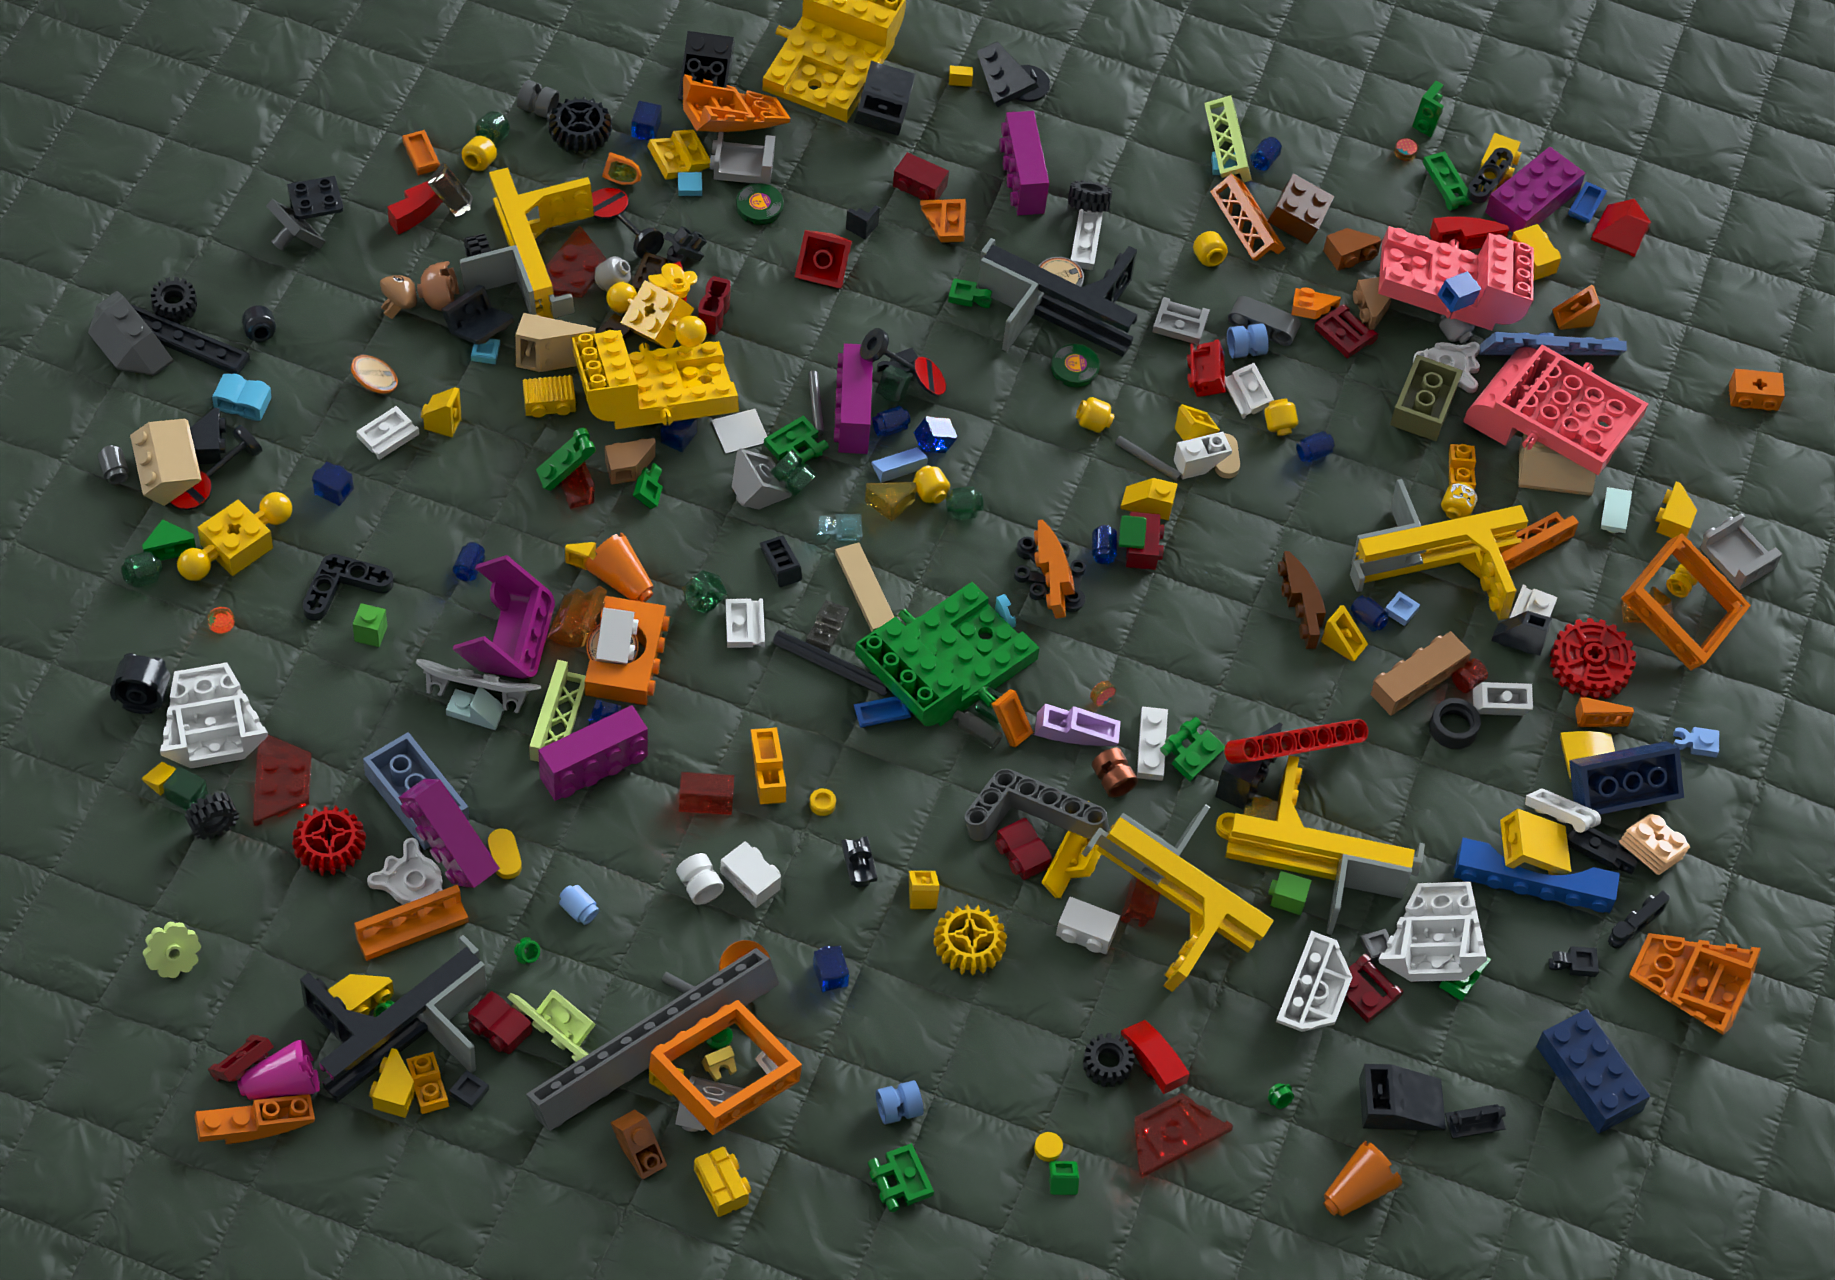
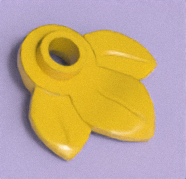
M672 263L663 265L661 269L662 274L648 276L650 283L666 289L680 298L686 297L690 291V286L697 282L695 272H683L680 266Z

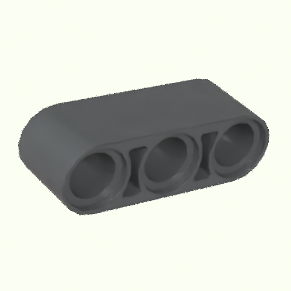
M1246 296L1237 298L1228 315V321L1233 326H1244L1245 329H1248L1249 325L1263 323L1267 330L1268 340L1283 346L1292 344L1301 326V322L1296 316Z

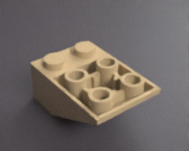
M523 313L515 334L516 367L537 372L575 367L577 364L573 354L571 337L581 334H596V328Z

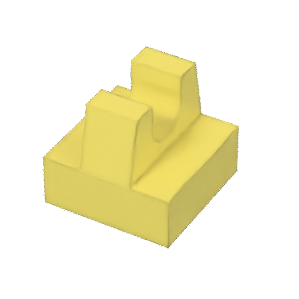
M730 1045L706 1055L702 1060L705 1071L709 1072L715 1082L722 1078L719 1068H727L730 1075L735 1074L737 1071L734 1060L735 1055Z

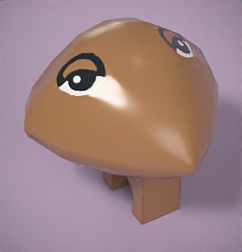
M392 275L380 281L381 292L388 298L381 306L385 310L384 314L393 319L401 308L411 309L416 306L417 291L415 284L410 278L402 275Z

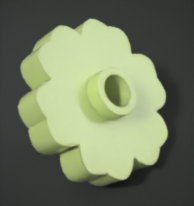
M168 922L164 929L156 927L145 939L148 945L143 951L146 964L149 969L157 970L161 977L176 978L180 971L190 972L198 962L196 953L201 949L198 936L193 930H187L183 923Z

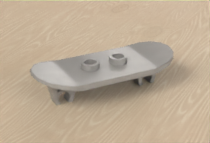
M416 660L417 665L424 669L423 673H426L427 693H433L432 686L437 684L440 687L439 696L444 694L450 681L502 692L503 710H509V701H514L516 703L514 712L518 713L527 694L531 690L541 689V685L515 683L501 680L499 676L484 674L483 676L474 674V671L458 668L456 670L429 660Z

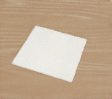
M756 409L711 420L725 453L763 444L764 438L767 437Z

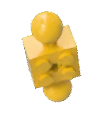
M644 281L638 293L632 285L626 282L615 283L609 288L606 296L609 307L617 313H626L620 323L637 335L665 349L672 348L676 339L685 347H696L705 340L707 330L704 322L696 316H690L694 308L680 297L647 281Z
M279 492L269 493L263 497L259 505V511L255 514L239 499L197 527L200 545L204 549L189 548L183 551L177 561L179 573L190 581L201 580L209 573L211 562L216 560L234 576L273 549L271 531L265 525L267 523L279 525L290 518L292 514L290 499Z

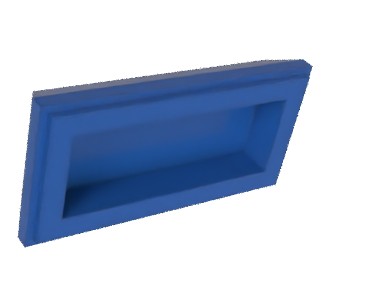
M1585 182L1568 212L1569 216L1586 224L1590 223L1607 190Z
M896 696L854 704L861 728L911 718L909 709Z

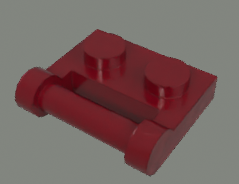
M1345 304L1340 305L1317 321L1314 327L1319 334L1346 358L1351 357L1368 344H1373L1379 336L1377 332L1373 329H1368L1351 314L1350 309Z
M1364 954L1349 967L1352 980L1344 1000L1368 1023L1395 1003L1404 992L1399 986L1395 987L1371 963L1372 959L1367 954ZM1364 970L1387 995L1382 997L1359 973Z
M252 1034L245 1040L246 1043L226 1059L219 1064L214 1063L209 1067L210 1075L217 1082L221 1079L229 1082L238 1080L246 1073V1068L253 1063L257 1064L263 1061L268 1056L267 1052L274 1048L270 1040Z

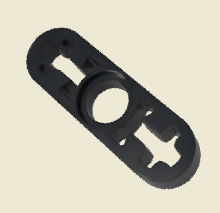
M1497 148L1493 151L1469 184L1467 197L1470 201L1483 203L1488 199L1511 167L1513 154L1510 150ZM1504 158L1505 160H1502L1500 165L1497 166V161ZM1492 172L1496 175V178L1488 179L1484 176V173ZM1482 184L1484 186L1483 191L1476 193L1475 191H1478Z

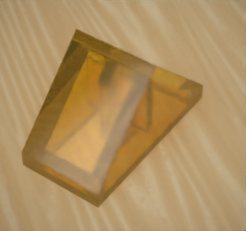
M916 482L866 483L865 502L891 522L915 501Z

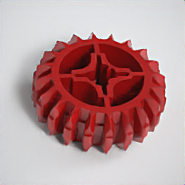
M326 805L323 811L320 812L314 808L312 816L305 813L304 821H298L297 829L293 832L292 841L295 856L297 859H300L303 867L309 865L311 872L319 869L322 876L326 870H330V873L334 876L336 869L345 872L346 865L354 867L355 859L361 860V851H365L366 833L364 832L363 824L361 821H358L355 814L349 815L347 808L339 812L337 806L333 810H328ZM328 834H330L331 846H328Z

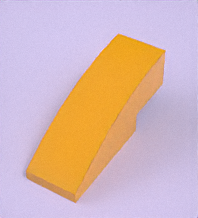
M777 727L751 729L760 804L786 802V782Z

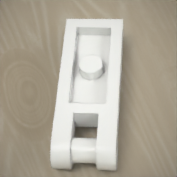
M1539 789L1526 795L1525 805L1534 808L1538 813L1551 815L1559 822L1572 824L1577 832H1584L1589 827H1595L1601 822L1600 814L1597 811L1545 789Z

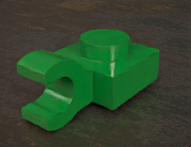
M954 278L948 296V303L972 307L973 302H976L983 308H990L992 291L989 289H978L977 282Z
M655 463L652 464L651 470L646 467L643 468L641 475L638 476L633 493L636 499L650 509L658 506L663 488L658 483L662 468Z

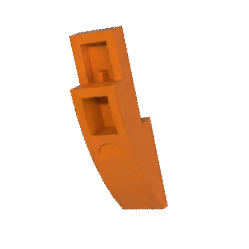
M1038 520V530L1034 531L1035 544L1039 549V552H1035V563L1037 567H1041L1046 578L1047 587H1050V594H1046L1048 609H1052L1055 618L1066 617L1065 595L1075 594L1072 572L1057 536L1043 520Z
M310 1094L254 1100L252 1106L196 1111L195 1113L199 1142L225 1139L226 1144L278 1135L315 1121Z

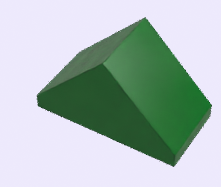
M162 519L142 547L145 562L148 564L179 557L183 551L189 548H196L193 533Z

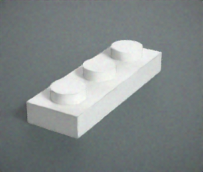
M1083 209L1079 210L1071 260L1083 269L1093 270L1103 212L1099 213L1096 211V213H1092L1091 211L1085 212Z
M1142 707L1137 778L1163 780L1165 755L1162 754L1160 748L1165 744L1168 709Z

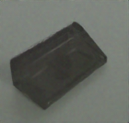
M444 162L441 163L430 177L428 185L456 217H459L471 209L473 196Z

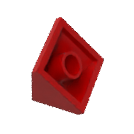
M1635 198L1609 204L1591 240L1635 257L1650 227L1651 221Z
M805 230L795 278L841 289L852 241L833 233Z

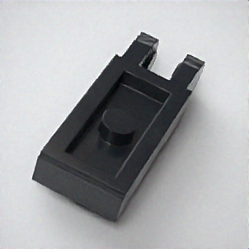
M1664 890L1657 896L1652 894L1644 901L1641 910L1638 912L1633 910L1624 922L1619 921L1612 928L1608 938L1610 947L1620 948L1665 910L1670 896Z

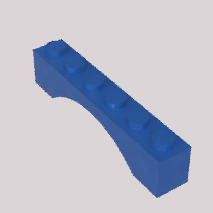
M1463 838L1459 846L1454 871V878H1459L1465 882H1476L1495 889H1507L1517 894L1533 895L1543 900H1555L1566 903L1569 906H1581L1596 912L1607 913L1611 912L1616 901L1620 875L1617 872L1595 867L1570 875L1541 874L1520 866L1513 869L1505 866V858L1489 843Z

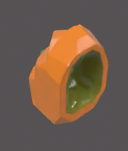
M609 153L602 175L603 178L621 185H634L640 182L642 174L639 166L634 161L621 155Z

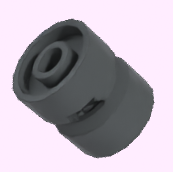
M526 80L519 91L517 107L530 113L535 111L537 116L548 120L552 109L556 108L560 101V92L550 87L542 88L541 84L532 80Z

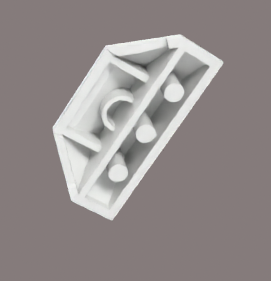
M1311 931L1277 1017V1023L1301 1032L1335 1024L1352 980V975L1340 951L1337 940Z

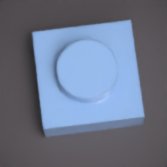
M1399 591L1385 607L1384 613L1403 626H1406L1418 612L1420 604Z

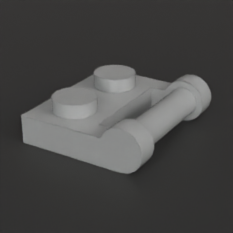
M1163 297L1152 332L1199 345L1210 309L1203 308L1201 310L1171 302V299Z

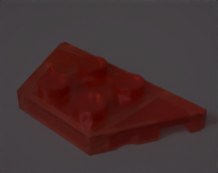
M580 226L576 228L545 267L553 286L554 296L572 294V297L583 298L595 283L596 267L606 260V257Z
M270 735L258 746L253 813L254 826L263 824L262 820L274 815L280 817L292 809H299L309 805L312 755L310 752Z
M1183 1093L1136 1116L1134 1119L1139 1175L1143 1178L1231 1132L1233 1125L1227 1120L1224 1123L1211 1115V1110L1197 1105Z

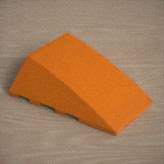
M684 74L683 110L696 131H746L790 123L791 118L776 97L748 90L746 94H742L737 91L736 87L726 85V88L713 86V81L703 79L702 83L692 81V76Z
M1648 933L1629 974V978L1724 1035L1731 1029L1749 989L1761 948L1751 947V950L1737 948V945L1726 943V946L1709 944V941L1699 940L1697 943L1685 941V938Z

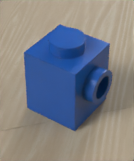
M1466 271L1446 279L1437 295L1452 313L1474 304L1481 291V287L1470 273Z

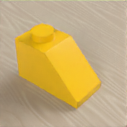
M454 387L432 395L429 403L423 406L421 418L424 419L425 430L453 437L461 421L459 388Z
M1151 478L1126 486L1120 509L1139 513L1160 514V519L1169 521L1178 484Z

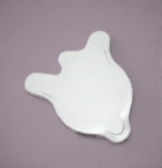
M1441 342L1436 343L1429 350L1427 348L1424 351L1415 353L1413 363L1416 355H1420L1461 369L1463 373L1458 387L1468 393H1474L1478 388V382L1470 374L1477 373L1480 369V364L1475 359L1480 352V345L1477 342H1470L1466 345Z
M408 838L404 841V856L398 859L394 856H388L385 859L383 870L371 873L367 878L370 888L388 892L402 905L443 890L441 870L435 862L421 853L419 843L415 838Z

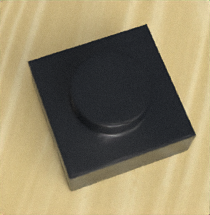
M466 1070L449 1090V1094L452 1098L473 1110L489 1091V1085Z

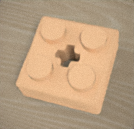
M1653 814L1647 815L1628 828L1624 836L1621 837L1622 839L1619 840V843L1656 875H1660L1683 859V856L1690 848V845L1681 833L1671 830L1665 825L1662 817Z

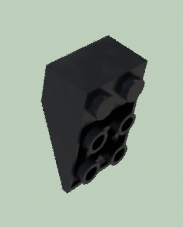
M687 31L678 100H683L684 74L692 76V81L702 83L703 79L713 81V86L726 88V85L729 83L733 62L734 37Z
M871 61L854 123L899 136L916 74Z
M1279 722L1257 736L1281 732L1283 724ZM1277 757L1240 764H1231L1226 761L1221 771L1215 797L1244 810L1248 801L1253 803L1259 790L1257 788L1259 783H1264L1269 773L1268 767L1270 763H1275Z
M1364 1064L1359 1077L1363 1129L1446 1130L1442 1081L1440 1078L1392 1064Z

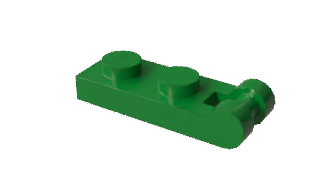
M1446 152L1424 157L1423 165L1445 199L1447 209L1451 211L1457 209L1460 205L1464 207L1472 205L1473 202L1467 197L1468 188Z
M583 427L575 430L574 436L536 469L544 489L549 491L554 489L595 453L596 449L593 442L589 441L590 434L587 428Z

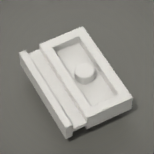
M1255 363L1232 372V375L1228 377L1225 376V386L1242 419L1246 418V415L1264 410L1269 406V402L1274 401Z
M395 406L356 431L357 438L372 453L374 452L380 460L419 435V428L415 427L412 421Z
M1523 585L1510 618L1526 611L1550 617L1558 597L1537 589L1530 590L1526 588V585Z
M726 599L727 648L753 647V645L765 647L763 599H759V601H751V599Z

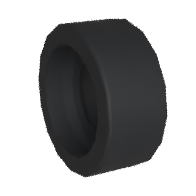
M1449 698L1441 701L1435 707L1429 723L1430 733L1440 745L1450 749H1462L1475 741L1481 725V718L1476 707L1468 701L1460 698ZM1447 714H1456L1467 720L1470 729L1465 733H1453L1443 727L1440 719Z

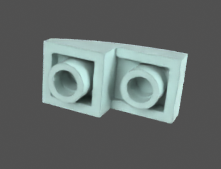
M1607 487L1601 529L1611 533H1626L1632 491Z

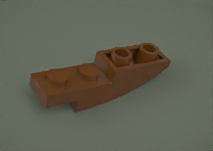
M1284 551L1282 561L1278 562V575L1283 577L1282 596L1287 598L1288 607H1295L1296 617L1301 619L1299 633L1300 638L1305 640L1306 649H1316L1320 637L1319 627H1322L1326 615L1324 603L1307 569L1290 551Z

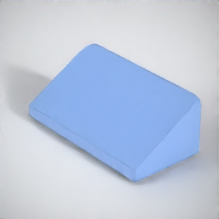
M916 447L872 461L871 464L882 483L918 471L922 467L927 466L928 458Z

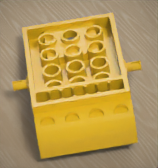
M803 0L802 17L796 27L790 30L779 25L776 29L775 34L787 38V41L764 75L762 90L847 122L860 102L871 61L883 64L894 46L895 37L904 18L906 0ZM818 86L819 88L812 90L809 87Z
M608 330L603 333L581 334L571 337L573 354L589 409L595 417L604 421H613L615 429L657 423L667 425V422L670 425L673 421L739 412L738 394L734 382L730 381L720 342H705L696 347L681 345L676 348H659L654 351H650L647 343H645L644 348L642 343L639 345L640 352L628 354L621 330Z

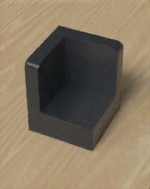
M875 205L869 213L860 208L857 211L850 208L846 216V229L866 240L879 224L880 207Z

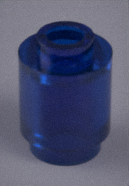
M1274 137L1263 139L1250 154L1252 165L1258 170H1268L1281 154L1282 145L1280 141Z
M901 406L879 412L877 416L872 418L876 434L885 437L907 430L908 424L911 423L908 411L906 409L903 410Z
M1321 431L1301 439L1300 443L1296 444V451L1301 461L1312 462L1332 454L1335 443L1330 434Z
M1101 525L1092 532V556L1099 564H1110L1117 556V531L1108 525Z
M469 542L466 546L462 547L453 566V572L458 579L472 581L477 578L479 571L475 569L476 565L483 563L485 560V549L481 545Z
M1361 595L1351 606L1353 616L1372 632L1377 629L1382 630L1389 621L1388 611L1371 597Z

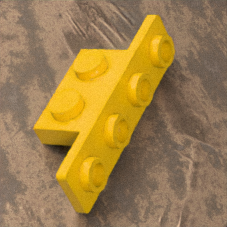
M1071 831L1066 833L1042 880V884L1055 898L1062 897L1071 878L1090 877L1102 855L1096 851L1098 848L1097 844L1094 845L1086 857L1081 853L1090 839Z

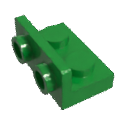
M1435 81L1422 96L1412 125L1413 128L1429 137L1434 135L1444 108L1440 104L1443 98L1441 92L1444 85L1438 81Z

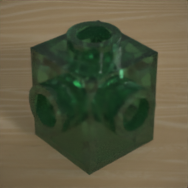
M704 570L693 576L682 587L686 597V604L691 609L704 613L715 609L716 605L728 596L720 576Z

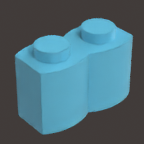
M223 374L212 396L214 408H219L220 411L225 413L238 414L255 421H261L272 398L271 387L262 381H247L238 374Z

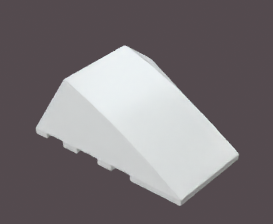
M228 663L174 672L170 693V706L167 710V723L163 733L164 740L160 749L161 756L192 769L245 759L268 737V732L261 725L257 713L250 706L246 694L242 692L240 684Z
M1471 882L1418 883L1405 907L1406 913L1404 917H1400L1397 923V930L1394 936H1390L1385 953H1381L1379 957L1380 964L1411 982L1456 981L1468 978L1487 961Z

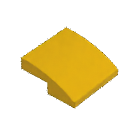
M694 130L673 131L671 138L650 139L647 145L665 180L678 178V172H700L710 167V158Z
M1576 731L1563 732L1560 735L1570 782L1569 760L1615 751L1612 736L1608 733Z

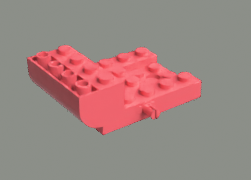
M1389 226L1382 240L1378 294L1445 315L1448 319L1450 317V319H1457L1492 331L1495 323L1501 325L1513 324L1520 321L1527 314L1533 302L1534 248L1526 243H1518L1502 235L1489 233L1479 255H1475L1471 251L1460 250L1457 240L1456 243L1454 239L1449 244L1439 243L1425 236H1417L1406 232L1404 229ZM1468 271L1481 287V291L1474 304L1451 313L1437 294L1446 279Z
M1541 345L1538 350L1531 347L1517 349L1467 410L1463 422L1505 446L1514 434L1520 431L1528 436L1522 443L1524 448L1527 447V450H1531L1536 442H1540L1599 475L1627 434L1633 431L1643 418L1648 403L1592 373L1591 371L1594 369L1592 364L1588 367L1589 363L1587 362L1582 367ZM1604 422L1608 427L1601 426L1599 423Z

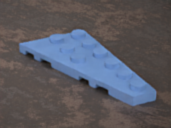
M1495 332L1480 344L1479 355H1512L1519 348L1531 347L1538 350L1541 345L1560 355H1621L1627 351L1626 341H1619L1616 337L1604 338L1602 340L1593 337L1554 336V333L1533 335L1530 333Z

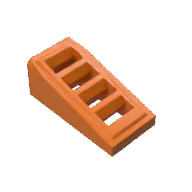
M1581 697L1576 706L1575 713L1578 727L1629 726L1634 709L1632 707Z

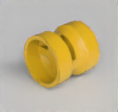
M1679 564L1675 574L1668 578L1666 586L1673 595L1683 598L1691 592L1692 586L1696 585L1698 581L1682 564Z

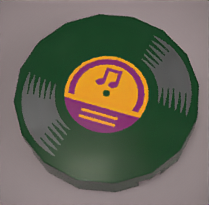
M763 183L750 184L744 187L738 193L736 199L737 213L745 221L747 219L753 221V224L764 225L776 221L784 207L783 197L778 189Z
M1064 345L1052 357L1051 370L1053 376L1057 380L1063 381V384L1068 387L1079 388L1088 386L1099 374L1100 361L1097 354L1084 345Z

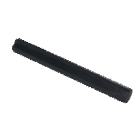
M778 630L773 638L775 645L879 694L886 695L889 691L873 673L788 633Z

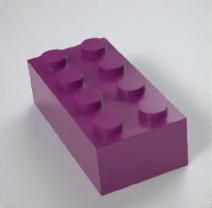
M1034 111L1007 112L1005 122L1001 123L1003 138L999 139L1000 152H1004L1005 155L1003 156V168L1008 170L1007 187L1012 189L1010 193L1011 206H1015L1017 216L1045 214L1049 179Z
M1548 147L1490 194L1485 213L1498 223L1508 225L1509 231L1512 233L1536 224L1539 225L1580 191L1586 173L1552 147Z
M844 343L843 353H838L834 442L839 443L838 453L868 454L873 362H868L861 357V344Z
M633 705L538 749L539 777L554 801L562 797L567 798L585 786H592L598 780L608 775L619 773L622 768L643 761L648 756V728Z
M423 779L398 797L402 803L400 805L401 810L406 817L413 819L417 825L415 828L417 834L422 840L428 841L432 847L430 850L432 856L438 863L442 862L447 870L445 875L453 885L457 884L462 887L475 888L500 869L440 779Z

